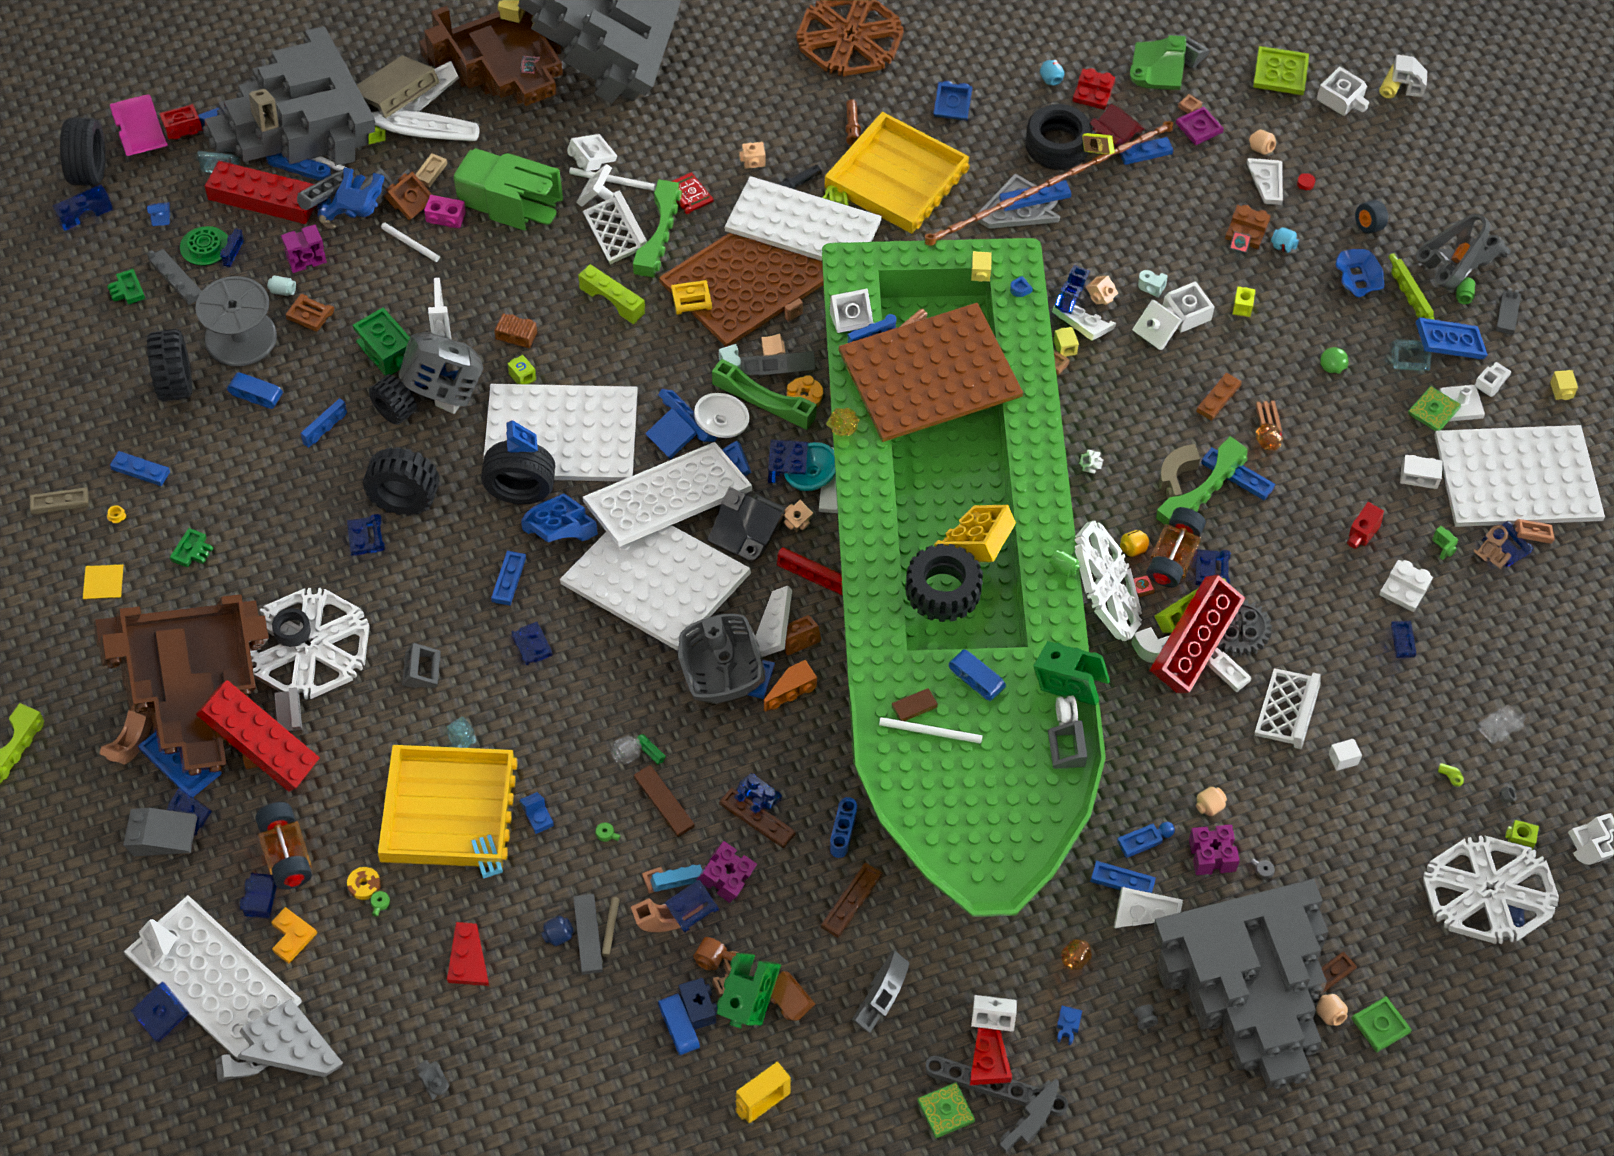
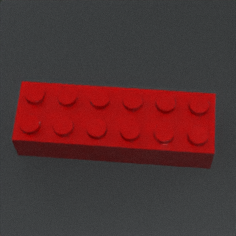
M219 160L205 184L207 198L210 201L302 224L307 223L315 208L314 206L304 210L297 202L298 193L314 184Z
M1219 575L1205 577L1149 671L1176 693L1190 692L1240 609L1245 597Z
M228 680L218 686L195 714L288 792L297 788L320 759L318 755Z

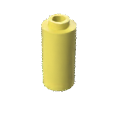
M1393 65L1379 89L1380 94L1385 98H1393L1402 83L1392 81Z

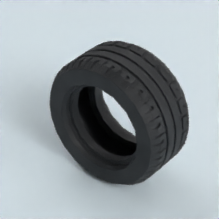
M1064 104L1045 106L1033 113L1028 121L1025 138L1026 150L1035 162L1046 168L1055 170L1072 168L1080 164L1089 153L1084 151L1082 135L1085 133L1092 134V125L1080 110ZM1051 130H1061L1074 136L1075 140L1066 144L1054 143L1045 139L1042 134Z
M68 118L63 122L60 133V159L64 178L71 185H97L103 180L105 172V141L101 124L95 118Z
M507 440L498 442L490 447L484 455L481 482L489 494L504 502L513 504L536 503L547 497L553 489L555 461L552 455L540 445H537L538 451L508 452Z

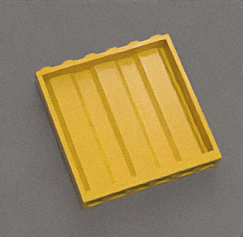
M881 112L825 175L824 188L827 189L828 186L832 185L837 187L839 192L843 193L844 191L847 193L849 201L873 214L882 216L883 219L912 234L916 228L919 229L923 220L931 215L934 207L939 206L942 198L949 194L951 187L959 182L963 173H967L970 167L968 164L969 156Z
M393 745L378 848L380 862L479 866L478 861H482L484 867H488L487 862H492L493 867H497L496 862H500L503 867V860H507L508 848H505V842H509L510 837L507 823L511 824L512 818L509 805H513L514 795L511 793V787L515 788L513 770H517V758H514L513 750ZM487 835L492 836L497 854L492 853ZM479 838H484L489 854H484ZM471 840H476L480 854H475Z

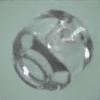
M626 735L612 744L611 755L617 763L626 765L639 758L640 749L642 748L641 743L637 738L634 739L632 736Z

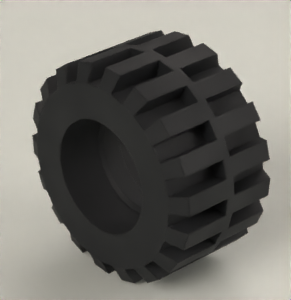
M386 375L369 388L370 399L377 411L386 420L395 425L401 424L417 410L416 401L410 390L393 375Z

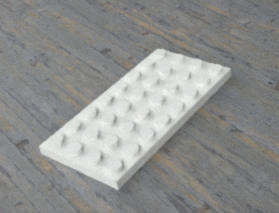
M750 176L725 225V231L822 261V247L827 243L872 242L882 216Z
M713 442L583 496V502L618 547H621L721 504L729 486L740 492L748 493L752 491V485L721 448Z
M186 896L157 922L177 938L168 954L156 967L152 966L141 937L124 951L130 960L238 1061L240 1060L238 1057L240 1052L249 1047V1043L239 1032L243 1026L290 999L297 1006L302 1002L292 990L189 896Z

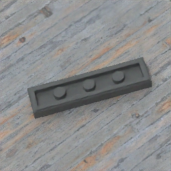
M594 894L573 896L582 975L603 972Z

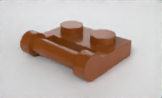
M301 294L285 315L286 319L318 332L327 318L333 314L334 307L331 305L326 306ZM304 305L310 306V307L315 308V309H317V310H319V311H322V312H318V311H316V310H314V309H311V308H309V307H306V306H304Z

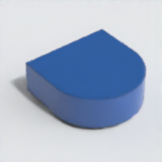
M1023 276L1013 280L1010 285V292L1016 297H1024L1032 293L1033 290Z

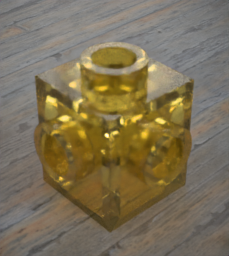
M835 408L826 425L838 436H851L857 430V424L860 419L855 416L856 413L850 408Z

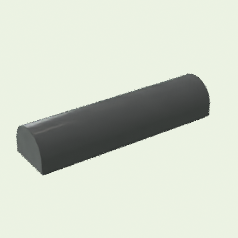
M344 169L298 193L297 202L299 206L304 210H308L334 196L344 178Z

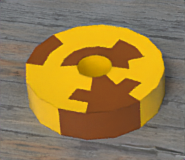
M360 867L349 875L347 887L354 898L368 900L375 892L379 891L381 881L374 869Z

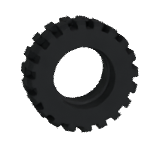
M178 329L151 332L147 335V356L157 398L162 402L189 398L192 394V378L188 352L182 332Z
M390 447L378 451L371 457L363 479V488L367 497L369 496L370 501L376 503L377 507L384 508L389 513L394 512L396 515H417L426 511L432 505L440 481L439 473L434 464H431L427 457H422V454L414 453L410 449L404 450L401 447H396L395 449Z
M937 544L936 547H933V545L928 546L925 551L922 549L917 552V555L910 560V565L907 567L905 586L907 600L910 601L913 609H918V614L921 616L926 615L927 619L930 620L939 619V622L950 620L951 622L956 621L957 617H960V619L967 616V612L971 613L975 609V605L980 600L983 582L980 564L977 560H974V556L970 552L966 553V549L962 547L956 548L952 544H949V546H944L943 544ZM947 574L958 579L962 585L952 591H939L929 586L926 581L934 575Z

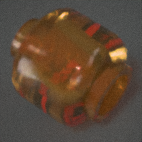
M1264 423L1256 430V440L1264 450H1277L1282 444L1283 434L1275 424Z
M1071 940L1061 951L1062 963L1070 970H1081L1092 958L1089 943L1085 940Z

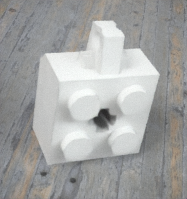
M1340 66L1320 85L1317 95L1318 101L1343 116L1352 108L1364 112L1369 105V101L1364 98L1367 87L1365 82Z
M1196 281L1169 292L1163 301V307L1182 320L1177 327L1180 332L1212 320L1214 305Z

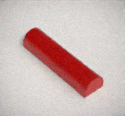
M784 547L779 550L777 566L843 596L841 573Z

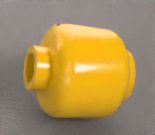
M1134 530L1125 533L1121 537L1120 548L1127 556L1134 557L1147 551L1149 538L1142 531Z

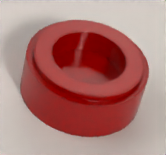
M1303 173L1298 177L1297 185L1300 189L1311 190L1314 187L1315 178L1313 175Z

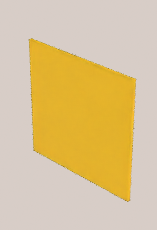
M124 565L86 566L83 599L121 597Z

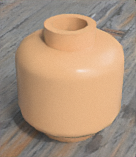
M1257 130L1249 139L1251 149L1263 155L1272 152L1276 146L1274 135L1264 130Z
M1208 787L1197 795L1196 808L1201 814L1205 813L1208 816H1214L1225 808L1227 798L1220 788Z
M1329 994L1319 998L1316 1012L1327 1025L1338 1026L1346 1020L1347 1006L1337 995Z

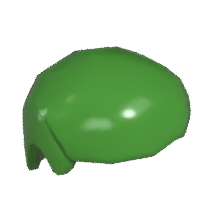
M1333 347L1323 352L1320 363L1325 371L1340 374L1344 369L1348 368V356L1343 349Z

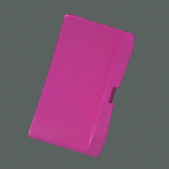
M149 94L109 104L115 125L117 127L120 126L121 129L118 134L126 156L167 146Z

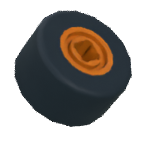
M1378 200L1364 202L1356 208L1355 221L1362 232L1370 234L1383 230L1387 226L1388 212L1384 204Z

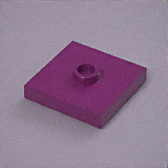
M1205 107L1176 119L1178 127L1194 145H1198L1224 131V128Z

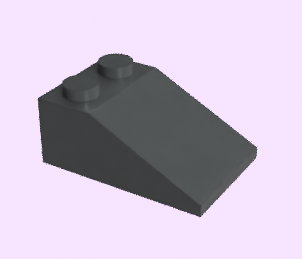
M156 808L131 809L123 846L134 857L191 853L197 815Z

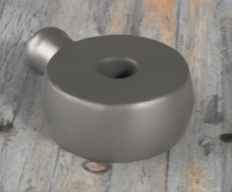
M1252 859L1250 862L1255 867L1256 875L1260 879L1268 880L1275 873L1274 865L1269 861L1263 860L1258 862Z

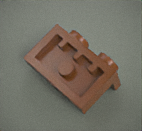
M809 615L788 623L784 649L787 655L821 642L819 626Z

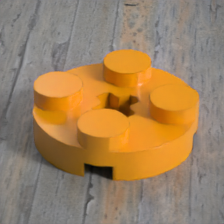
M807 375L797 378L788 384L787 396L803 397L817 404L818 407L823 398V388L812 376ZM802 392H808V396L801 394Z

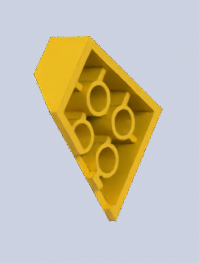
M974 505L959 519L960 524L955 529L950 528L946 532L947 536L942 541L938 540L934 546L936 547L937 544H943L944 546L952 544L956 548L962 547L966 549V553L970 552L974 556V560L978 562H993L1016 522L1008 505Z

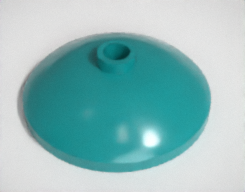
M818 442L807 443L793 450L784 463L783 470L787 482L792 487L803 491H812L827 485L835 477L834 450L830 446Z

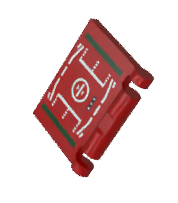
M692 172L671 181L679 183V190L682 191L681 200L677 201V203L684 209L686 214L714 202L712 196Z

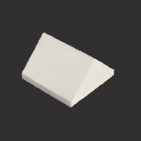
M867 288L831 296L830 314L837 333L864 328L873 323Z

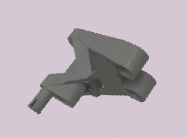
M1474 213L1425 242L1418 249L1416 258L1427 268H1434L1443 261L1444 265L1435 274V281L1446 290H1453L1467 277L1472 269H1476L1478 265L1485 266L1489 264L1498 254L1506 258L1508 256L1505 253L1510 255L1511 250L1505 246V242L1496 235L1488 236L1490 231L1488 219L1481 214ZM1482 220V230L1475 239L1470 235L1475 221ZM1458 234L1455 250L1439 249ZM1459 244H1469L1470 247L1460 262L1455 263L1451 260Z

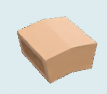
M780 334L762 337L763 355L786 353L784 340Z

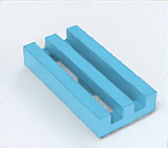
M487 835L492 853L497 854L492 836ZM479 838L484 854H489L484 838ZM471 840L475 854H480L476 840ZM478 861L483 878L503 873L500 862H496L497 869L495 870L493 869L492 862H487L490 871L486 872L483 862Z

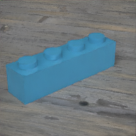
M691 865L686 868L680 867L676 870H667L662 873L657 872L652 875L650 882L654 892L698 883L699 881L696 879L701 873L702 868L701 865Z

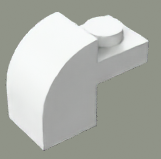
M1495 362L1491 368L1487 366L1476 380L1475 387L1488 396L1493 397L1510 376L1511 371Z
M1150 627L1136 632L1133 635L1131 644L1140 658L1154 663L1170 635L1157 639Z

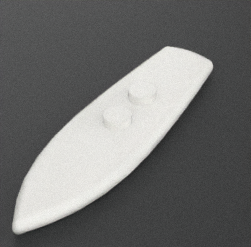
M398 110L387 118L382 117L380 111L371 112L375 118V126L403 135L462 141H476L479 136L478 124L469 121L409 110Z

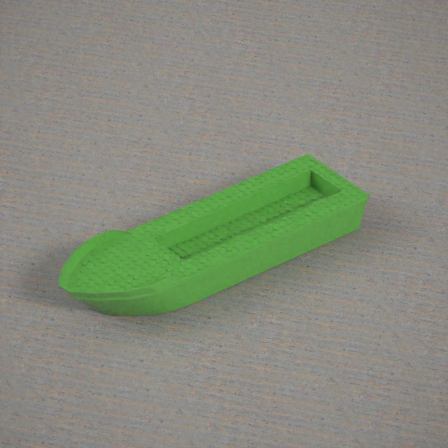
M1034 238L937 240L934 245H926L925 241L827 243L822 247V269L853 764L880 824L928 881L972 917L1017 915L1056 874L1091 817L1106 759L1099 701L1096 706L1076 701L1078 721H1082L1087 752L1086 766L1053 768L1048 730L1060 726L1059 723L1061 721H1058L1056 713V698L1062 696L1041 691L1033 667L1047 641L1061 643L1068 647H1076L1089 652L1080 571L1075 576L1067 577L1054 569L1049 563L1056 550L1064 551L1077 559L1075 553V546L1077 545L1075 542V528L1041 243ZM973 251L992 252L990 281H971ZM1023 276L1033 290L1032 293L1024 297H1016L1010 292V285L1013 280ZM867 288L873 323L882 321L887 315L893 314L896 316V328L901 326L920 309H924L928 314L927 318L978 303L1023 391V397L882 442L838 351L839 346L848 343V333H851L853 330L837 333L830 314L831 296ZM974 505H1008L1016 524L993 562H979L983 573L980 600L975 605V609L971 613L967 612V616L960 619V617H957L956 621L951 622L950 620H945V622H939V619L930 620L927 619L926 615L921 616L918 614V609H913L906 597L907 567L910 565V560L920 550L923 549L925 551L926 547L931 545L935 547L934 544L938 540L942 541L947 536L946 532L950 528L955 529L960 524L959 519ZM947 574L934 575L926 581L929 586L939 591H952L962 585L958 579ZM963 649L973 654L1005 682L1006 688L992 701L982 697L949 668L948 663ZM929 688L938 703V707L904 722L982 735V741L980 744L880 726V718L899 720L892 708V703ZM1073 735L1057 736L1060 760L1075 755Z

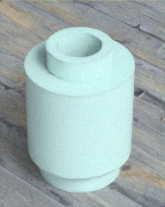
M274 275L268 281V289L273 294L289 296L295 293L296 282L292 281L291 278Z

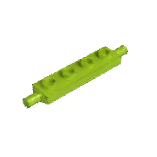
M1395 253L1390 254L1388 258L1393 266L1391 270L1392 276L1399 283L1401 291L1405 293L1408 303L1415 310L1416 316L1418 318L1435 320L1434 311L1402 259H1397Z

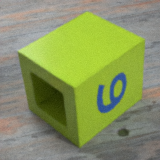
M523 355L512 359L508 363L509 375L517 384H530L536 380L535 368Z

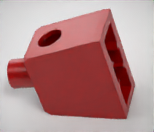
M1367 502L1351 526L1350 538L1347 544L1354 549L1359 544L1366 546L1381 527L1384 510Z

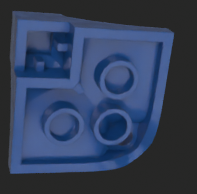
M561 494L534 506L521 520L522 529L526 533H536L548 543L566 537H576L584 541L598 535L596 521L586 515L585 508L566 494Z

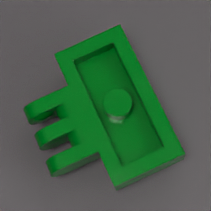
M134 269L116 274L118 281L107 285L113 301L126 298L129 305L145 299Z
M188 528L171 554V562L187 568L192 560L204 564L205 558L209 556L208 552L213 550L211 545L204 543L207 539L206 534Z

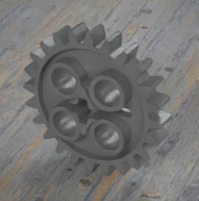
M1246 599L1220 640L1218 649L1224 647V653L1226 654L1230 650L1232 651V656L1238 652L1240 657H1242L1244 652L1249 657L1251 651L1257 654L1258 648L1263 650L1264 644H1268L1271 637L1272 625H1270L1271 619L1266 618L1267 612L1261 613L1262 606L1255 608L1256 602L1249 605L1248 599ZM1238 614H1241L1242 642L1239 641Z

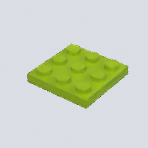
M1259 46L1253 87L1304 95L1309 54Z

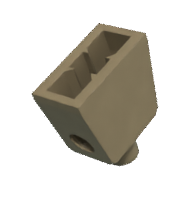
M266 89L250 92L251 113L261 131L264 132L279 127L276 103L272 95Z

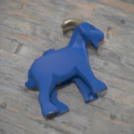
M344 167V178L332 203L331 199L328 198L317 205V215L320 223L324 224L327 229H334L336 226L329 223L338 214L346 213L351 218H356V216L366 217L372 214L374 208L378 205L376 199L381 194L385 177L381 174L373 173L372 183L363 190H360L366 177L361 174L357 175L352 183L354 170Z

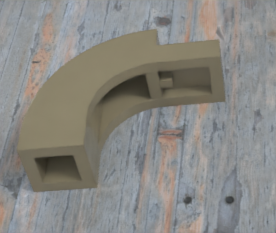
M1195 444L1186 445L1174 450L1164 460L1159 477L1160 492L1166 491L1167 498L1182 495L1177 480L1179 474L1198 470L1200 456Z

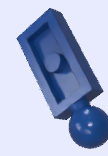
M1163 822L1160 824L1159 829H1156L1153 823L1119 837L1117 843L1125 857L1128 858L1162 844V837L1169 838L1173 836L1175 828L1172 823Z

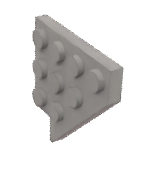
M1014 174L979 212L997 206L1000 203L999 195L1001 193L1030 188L1036 185ZM1058 200L1004 211V209L997 210L977 222L987 228L1059 222L1060 215L1051 211L1058 203Z
M292 999L243 1026L239 1031L250 1045V1047L240 1052L238 1057L242 1060L326 1077L339 1069L343 1064Z

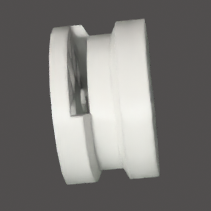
M1068 696L1065 699L1063 697L1056 698L1057 719L1061 721L1059 725L1078 721V710L1074 696Z

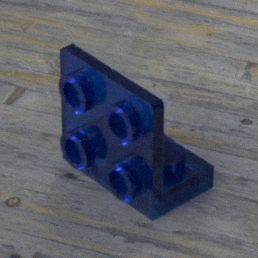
M771 440L768 483H775L776 476H780V473L806 474L808 442Z

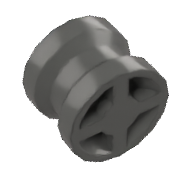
M1150 1004L1140 1006L1133 1011L1134 1017L1138 1019L1137 1025L1139 1029H1147L1158 1023L1157 1017L1153 1014L1154 1008Z

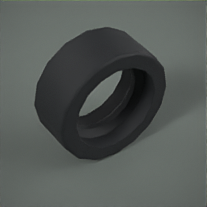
M284 609L278 612L272 621L274 637L283 646H299L310 636L309 618L300 609ZM297 620L303 624V628L296 634L286 635L280 632V627L287 621Z

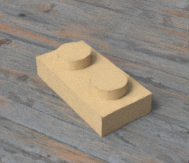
M431 153L415 175L425 186L430 187L447 165V159Z

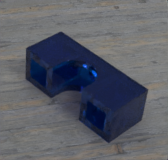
M102 184L52 205L56 218L64 231L79 225V217L85 211L93 210L96 216H100L113 210L109 195Z
M1073 265L1067 281L1060 290L1054 308L1063 313L1072 314L1085 288L1090 274L1089 270Z

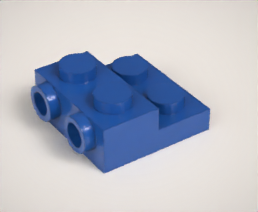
M950 81L938 82L934 117L967 121L972 86L966 83L952 84Z

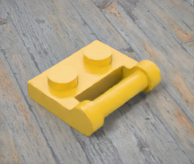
M707 280L671 285L676 315L682 314V312L701 309L712 310ZM705 299V302L681 305L682 302Z

